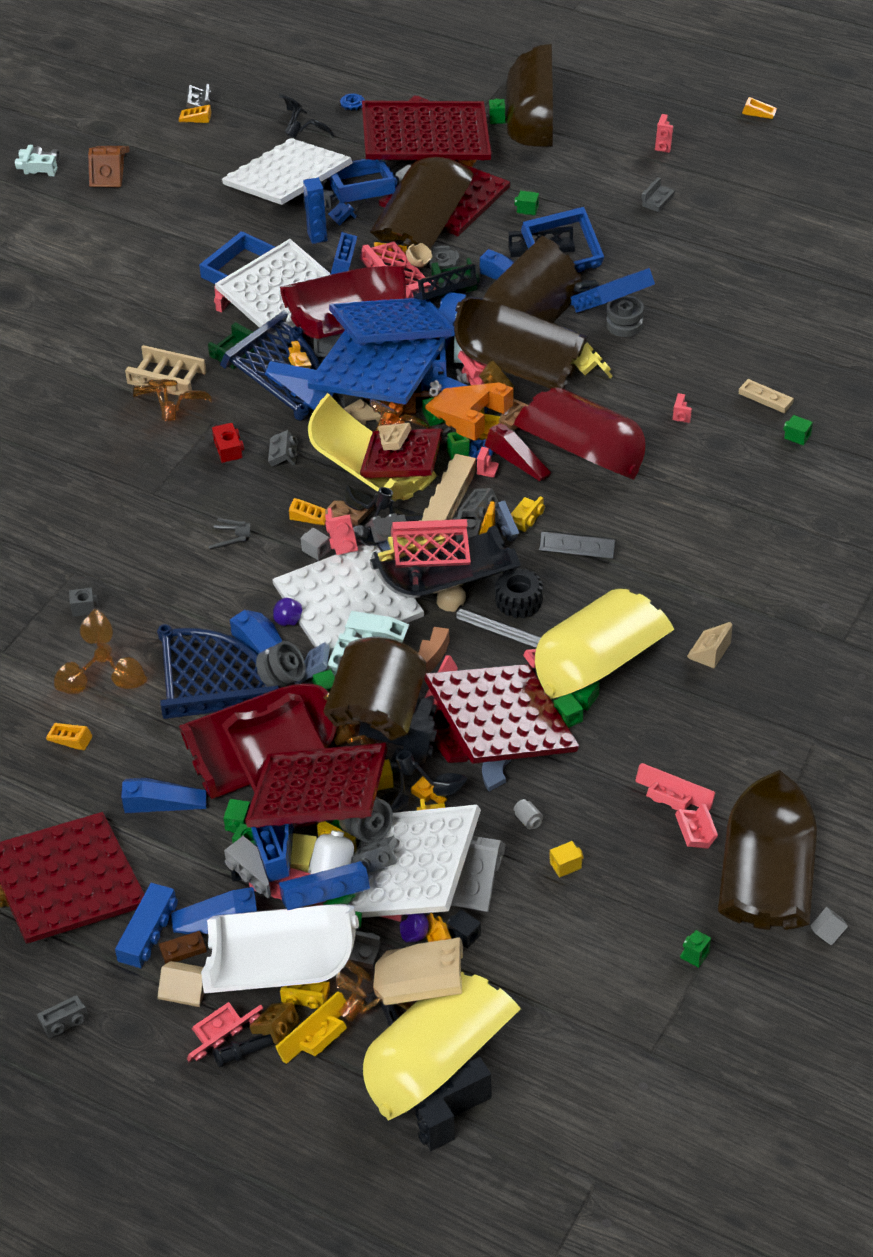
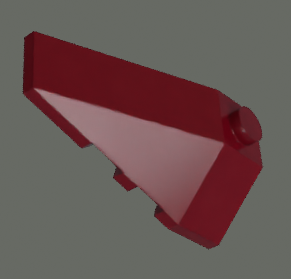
M501 423L489 428L484 446L539 481L550 476L551 472L514 431Z

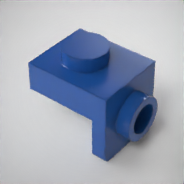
M339 203L328 214L339 226L349 215H352L354 218L357 217L353 213L355 209L349 203L347 205Z

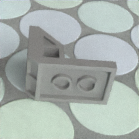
M472 836L451 906L489 912L495 872L498 871L505 852L506 844L504 842Z

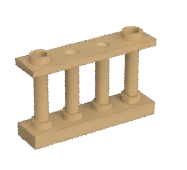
M143 345L141 347L143 361L138 368L127 367L125 370L127 384L190 398L192 395V378L196 372L206 374L205 359ZM150 362L158 363L153 372L145 370ZM165 365L174 367L168 376L160 374ZM181 369L189 371L184 379L176 378Z

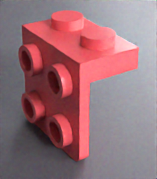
M328 508V514H325V525L327 533L330 534L331 549H335L336 555L358 551L350 514L334 518L332 508Z

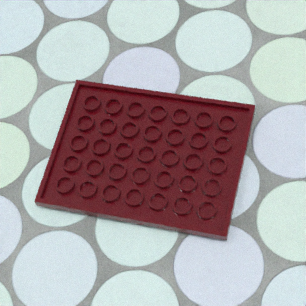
M362 101L365 159L421 160L428 157H444L451 160L466 161L491 160L484 101Z

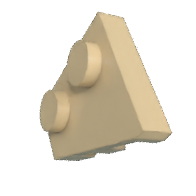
M362 399L343 408L362 425H365L366 421L376 419V422L382 421V416Z
M410 423L378 426L383 449L392 451L400 449L412 429Z

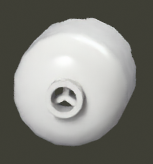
M332 830L331 834H322L316 839L308 873L314 874L352 863L354 845L350 839L343 837L344 832Z

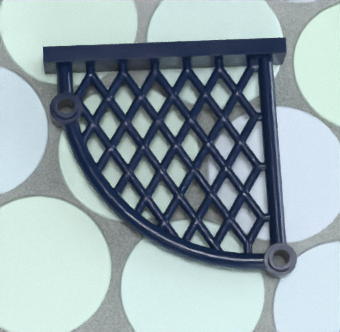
M283 310L225 352L220 365L226 369L231 364H234L294 411L295 419L302 421L306 419L311 408L303 404L304 400L300 397H291L289 392L292 391L288 388L274 384L273 380L265 375L268 365H265L263 360L291 365L286 363L283 358L288 359L290 352L287 343L291 344L292 341L300 343V347H303L307 357L310 358V363L314 370H317L320 366L314 351L302 337V328L297 326L292 328L288 325L286 319L289 314ZM282 333L288 335L289 339L284 338ZM274 339L280 340L283 345L276 344ZM267 345L273 346L275 351L269 350ZM279 348L286 350L287 354L281 353ZM259 351L266 352L268 357L260 355ZM271 354L277 355L280 360L273 359ZM251 356L258 358L260 363L253 361ZM243 362L250 364L252 369L246 366ZM255 366L262 367L264 372L258 371ZM261 376L267 377L269 382H267ZM278 389L284 390L287 396H285Z
M167 624L161 625L157 630L158 639L162 642L167 697L166 700H160L163 719L214 713L278 689V685L269 687L265 685L257 674V666L254 670L248 666L251 660L256 664L258 655L250 647L229 635L199 628L172 629ZM173 636H178L174 644L170 646ZM182 636H192V638L187 642ZM210 638L216 641L213 648L207 644ZM195 639L201 644L197 650L191 646ZM180 641L185 645L182 652L176 648ZM219 645L225 650L221 656L215 652ZM233 646L239 649L237 654L231 650ZM204 647L209 651L206 658L200 654ZM188 649L194 653L190 660L185 656ZM171 650L179 655L174 663L171 662ZM243 652L248 656L245 662L239 658ZM228 653L233 657L230 664L224 660ZM212 655L218 659L214 666L209 662ZM197 657L202 661L199 668L193 664ZM181 659L187 663L183 670L178 666ZM236 661L242 665L239 672L233 668ZM221 663L226 667L223 674L217 670ZM205 665L211 669L208 676L202 672ZM190 667L196 671L192 678L186 674ZM172 668H175L180 673L174 682ZM245 669L251 673L247 680L241 676ZM230 671L235 675L232 682L226 678ZM214 673L220 677L216 684L211 680ZM199 675L204 679L201 686L195 682ZM183 677L189 681L185 688L179 684ZM254 677L260 682L256 688L250 684ZM238 679L244 683L241 690L235 686ZM223 681L228 685L225 692L219 688ZM207 683L213 687L209 694L204 690ZM192 685L197 689L194 696L188 692ZM174 686L182 691L178 698H174Z

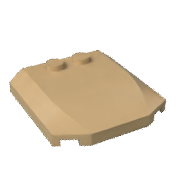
M461 938L415 944L406 948L386 951L375 964L373 986L375 995L378 998H382L384 1005L462 994L461 958H463V945Z

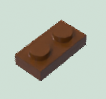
M200 931L159 944L165 964L170 961L178 962L207 952Z

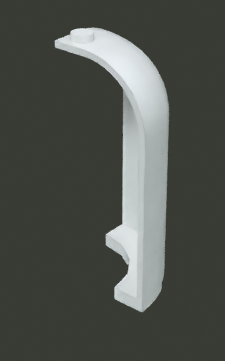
M346 904L300 907L289 911L287 909L212 916L207 920L208 948L212 949V955L207 957L206 964L201 971L204 993L311 984L332 978L345 966L353 950L355 933L359 926L358 916L355 915V907Z

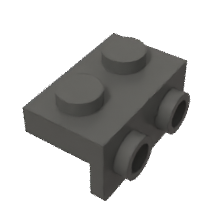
M206 84L204 90L189 85L186 99L187 108L209 105L211 94L209 84Z
M289 430L270 438L268 463L271 466L285 460L292 466L296 464L298 440Z
M397 513L387 515L386 518H381V516L373 517L365 526L366 528H371L375 543L388 541V537H391L393 522H406L405 515L397 516Z
M77 995L37 1014L38 1020L48 1038L60 1035L65 1030L80 1025L89 1019L87 1009Z

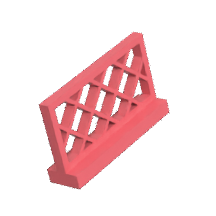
M395 242L372 248L369 245L362 246L360 259L367 267L388 266L384 262L391 264V266H404V268L413 271L404 270L405 276L411 277V280L405 278L406 284L409 285L417 283L413 278H426L417 267L408 262L406 254ZM393 248L395 252L388 251L387 249ZM384 255H388V256H391V257H394V258H393V259L386 258V257H384ZM395 259H402L404 262L397 261Z
M467 519L393 522L391 537L393 538L396 568L470 565ZM454 535H463V541L460 544L452 538ZM423 536L428 541L421 546L415 541L417 537ZM436 536H442L446 540L440 545L433 539ZM397 537H405L409 542L403 547L397 542ZM448 542L456 547L452 553L443 548ZM411 543L419 549L414 555L407 550ZM429 543L438 548L433 554L425 549ZM440 550L448 556L445 560H439L435 557ZM460 550L465 554L466 559H457L454 554ZM403 552L411 558L408 562H400L399 556ZM424 552L429 558L427 561H421L417 556Z

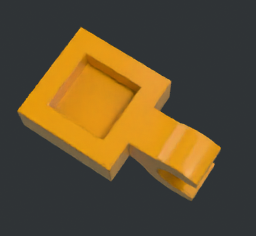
M292 341L293 347H289L290 355L288 357L291 365L310 369L311 363L306 352L300 351V343L298 341Z
M424 776L411 787V793L420 799H424L425 802H428L430 799L438 804L447 801V798L434 794V786Z
M430 913L427 916L430 929L426 935L428 942L451 939L447 925L442 921V918L440 916L434 918L433 914Z

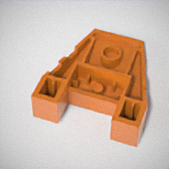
M499 382L445 388L425 405V409L438 419L442 418L445 420L446 425L449 427L453 426L459 435L475 441L485 430V414L479 411L483 407H487L504 414L513 406V388Z

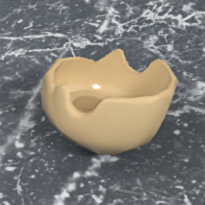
M419 243L416 246L412 244L406 250L408 262L415 267L426 266L433 257L431 250L423 243Z
M460 586L438 592L436 604L445 611L454 612L460 605H464L466 592Z

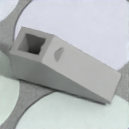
M242 836L224 850L225 863L229 869L238 872L245 882L251 883L259 894H264L269 899L271 897L269 882L258 848Z

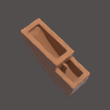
M434 627L430 641L422 640L418 654L426 661L425 675L437 666L447 650L449 644V629Z

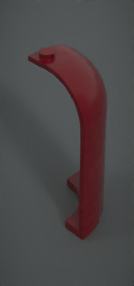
M376 266L344 271L280 286V292L285 308H289L292 314L291 319L297 327H301L306 335L320 339L345 331L330 312L329 304L404 299L406 295L404 266Z
M551 388L550 391H542L534 396L533 401L528 406L523 407L513 423L514 426L577 456L633 480L639 472L645 455V437L642 429L634 420L562 388Z
M315 684L290 685L180 725L179 729L187 750H190L192 757L195 759L192 761L197 775H201L205 782L202 785L209 797L213 799L250 784L222 726L234 713H247L255 710L257 713L268 710L266 706L276 702L287 693L300 695L326 748H328L336 732V727L323 713L330 693L322 686Z
M287 693L276 702L266 706L268 710L257 713L255 710L247 713H234L222 724L254 793L268 754L326 748L300 695ZM305 822L303 824L293 823V827L303 828L318 824L320 822Z

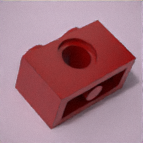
M233 423L212 427L213 440L221 462L241 459L244 445L242 440L239 441V431L234 428Z

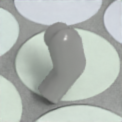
M438 380L430 383V397H436L442 388Z

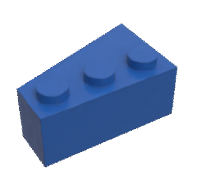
M293 823L282 826L251 827L253 840L258 848L268 881L272 882L289 877L294 832Z

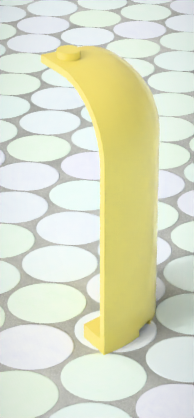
M328 393L321 399L313 411L308 425V435L315 449L378 492L381 487L391 489L393 491L391 498L393 501L397 499L404 501L412 498L413 493L418 490L423 491L436 478L437 475L434 471L432 476L363 478L360 475V470L372 431L347 413Z
M627 589L609 591L547 631L541 637L535 652V667L544 692L550 699L598 681L673 631L674 628L661 609L657 610L650 604L651 600L641 594H633Z
M461 972L462 994L422 999L414 1003L372 1042L364 1058V1082L370 1097L379 1108L380 1113L389 1121L410 1110L437 1090L521 1009L517 1003L501 988L497 991L488 984L489 980L475 974L472 977L464 975V972Z

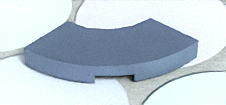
M511 759L483 763L482 778L488 791L506 783L503 769Z

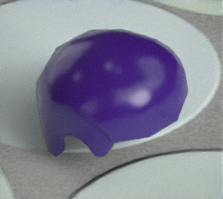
M282 598L275 604L273 609L275 622L285 627L287 625H295L301 617L302 605L295 599Z
M425 913L406 914L408 918L400 922L402 939L406 943L423 940L428 933L429 922Z

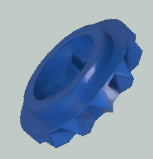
M347 94L340 100L341 107L345 108V110H357L362 108L364 98L359 94Z
M478 438L477 441L471 440V443H469V457L476 458L477 460L481 450L480 447L487 448L484 446L486 439L480 440ZM489 449V456H492L494 452Z

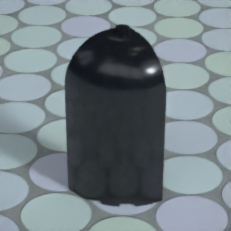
M496 526L489 527L486 533L468 538L470 565L421 567L423 576L419 582V590L417 592L412 590V582L408 575L411 567L396 568L395 560L380 561L377 551L372 553L370 559L372 570L376 571L385 586L394 593L409 598L425 597L521 566L515 548H503L505 543ZM451 543L443 547L450 553L456 549ZM436 547L428 551L433 554L438 548ZM440 550L435 557L439 560H445L448 556ZM460 550L454 554L457 559H466L465 554ZM421 552L417 558L421 561H427L429 556ZM407 556L399 560L400 562H408L411 558Z

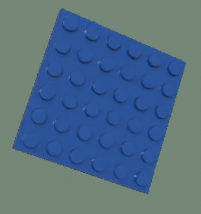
M404 298L329 304L330 312L358 345H366L371 342L382 344L384 341L394 343L401 340L417 341V339L423 338L425 340H433L436 337L448 339L450 336H455L454 326L429 299Z
M345 330L308 381V389L407 404L431 367L432 362L442 350L443 341L436 339L425 340L423 338L417 339V341L401 340L397 343L384 341L382 344L371 342L366 345H358Z

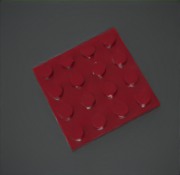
M442 428L411 430L401 448L395 451L384 450L381 444L380 432L372 431L360 470V475L363 478L432 476L443 436Z

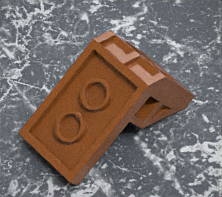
M96 146L89 148V187L122 186L125 153L129 152V146Z

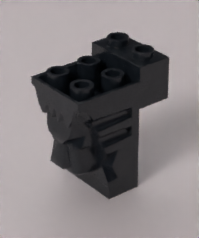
M431 695L426 698L417 699L408 734L391 741L380 731L371 728V724L361 722L359 735L404 746L403 751H410L415 762L425 765L427 757L431 758L434 746H431L430 743L435 741L437 730H433L435 725L433 717L437 705L434 704V696Z
M480 1057L468 1061L443 1085L414 1106L416 1110L415 1115L418 1119L417 1125L420 1129V1132H418L419 1140L423 1145H427L430 1151L455 1140V1116L492 1098L491 1073Z

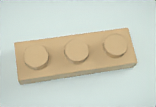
M747 379L739 388L740 395L782 413H785L793 404L794 398L750 379Z

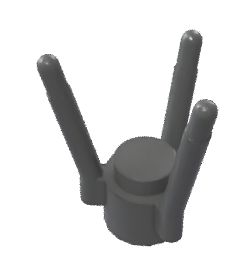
M218 518V522L235 526L214 525L213 528L235 530V536L239 537L210 545L209 549L246 541V537H250V523Z

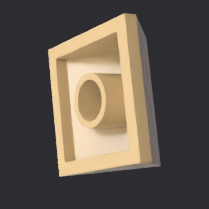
M728 622L703 631L687 657L715 668L731 643L732 623Z
M173 961L163 965L161 968L158 999L200 1007L205 994L201 975L204 967Z

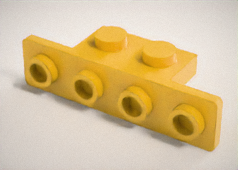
M336 992L276 1045V1050L284 1063L287 1064L302 1050L316 1056L347 1029L344 1021L338 1019L349 1009L341 992Z

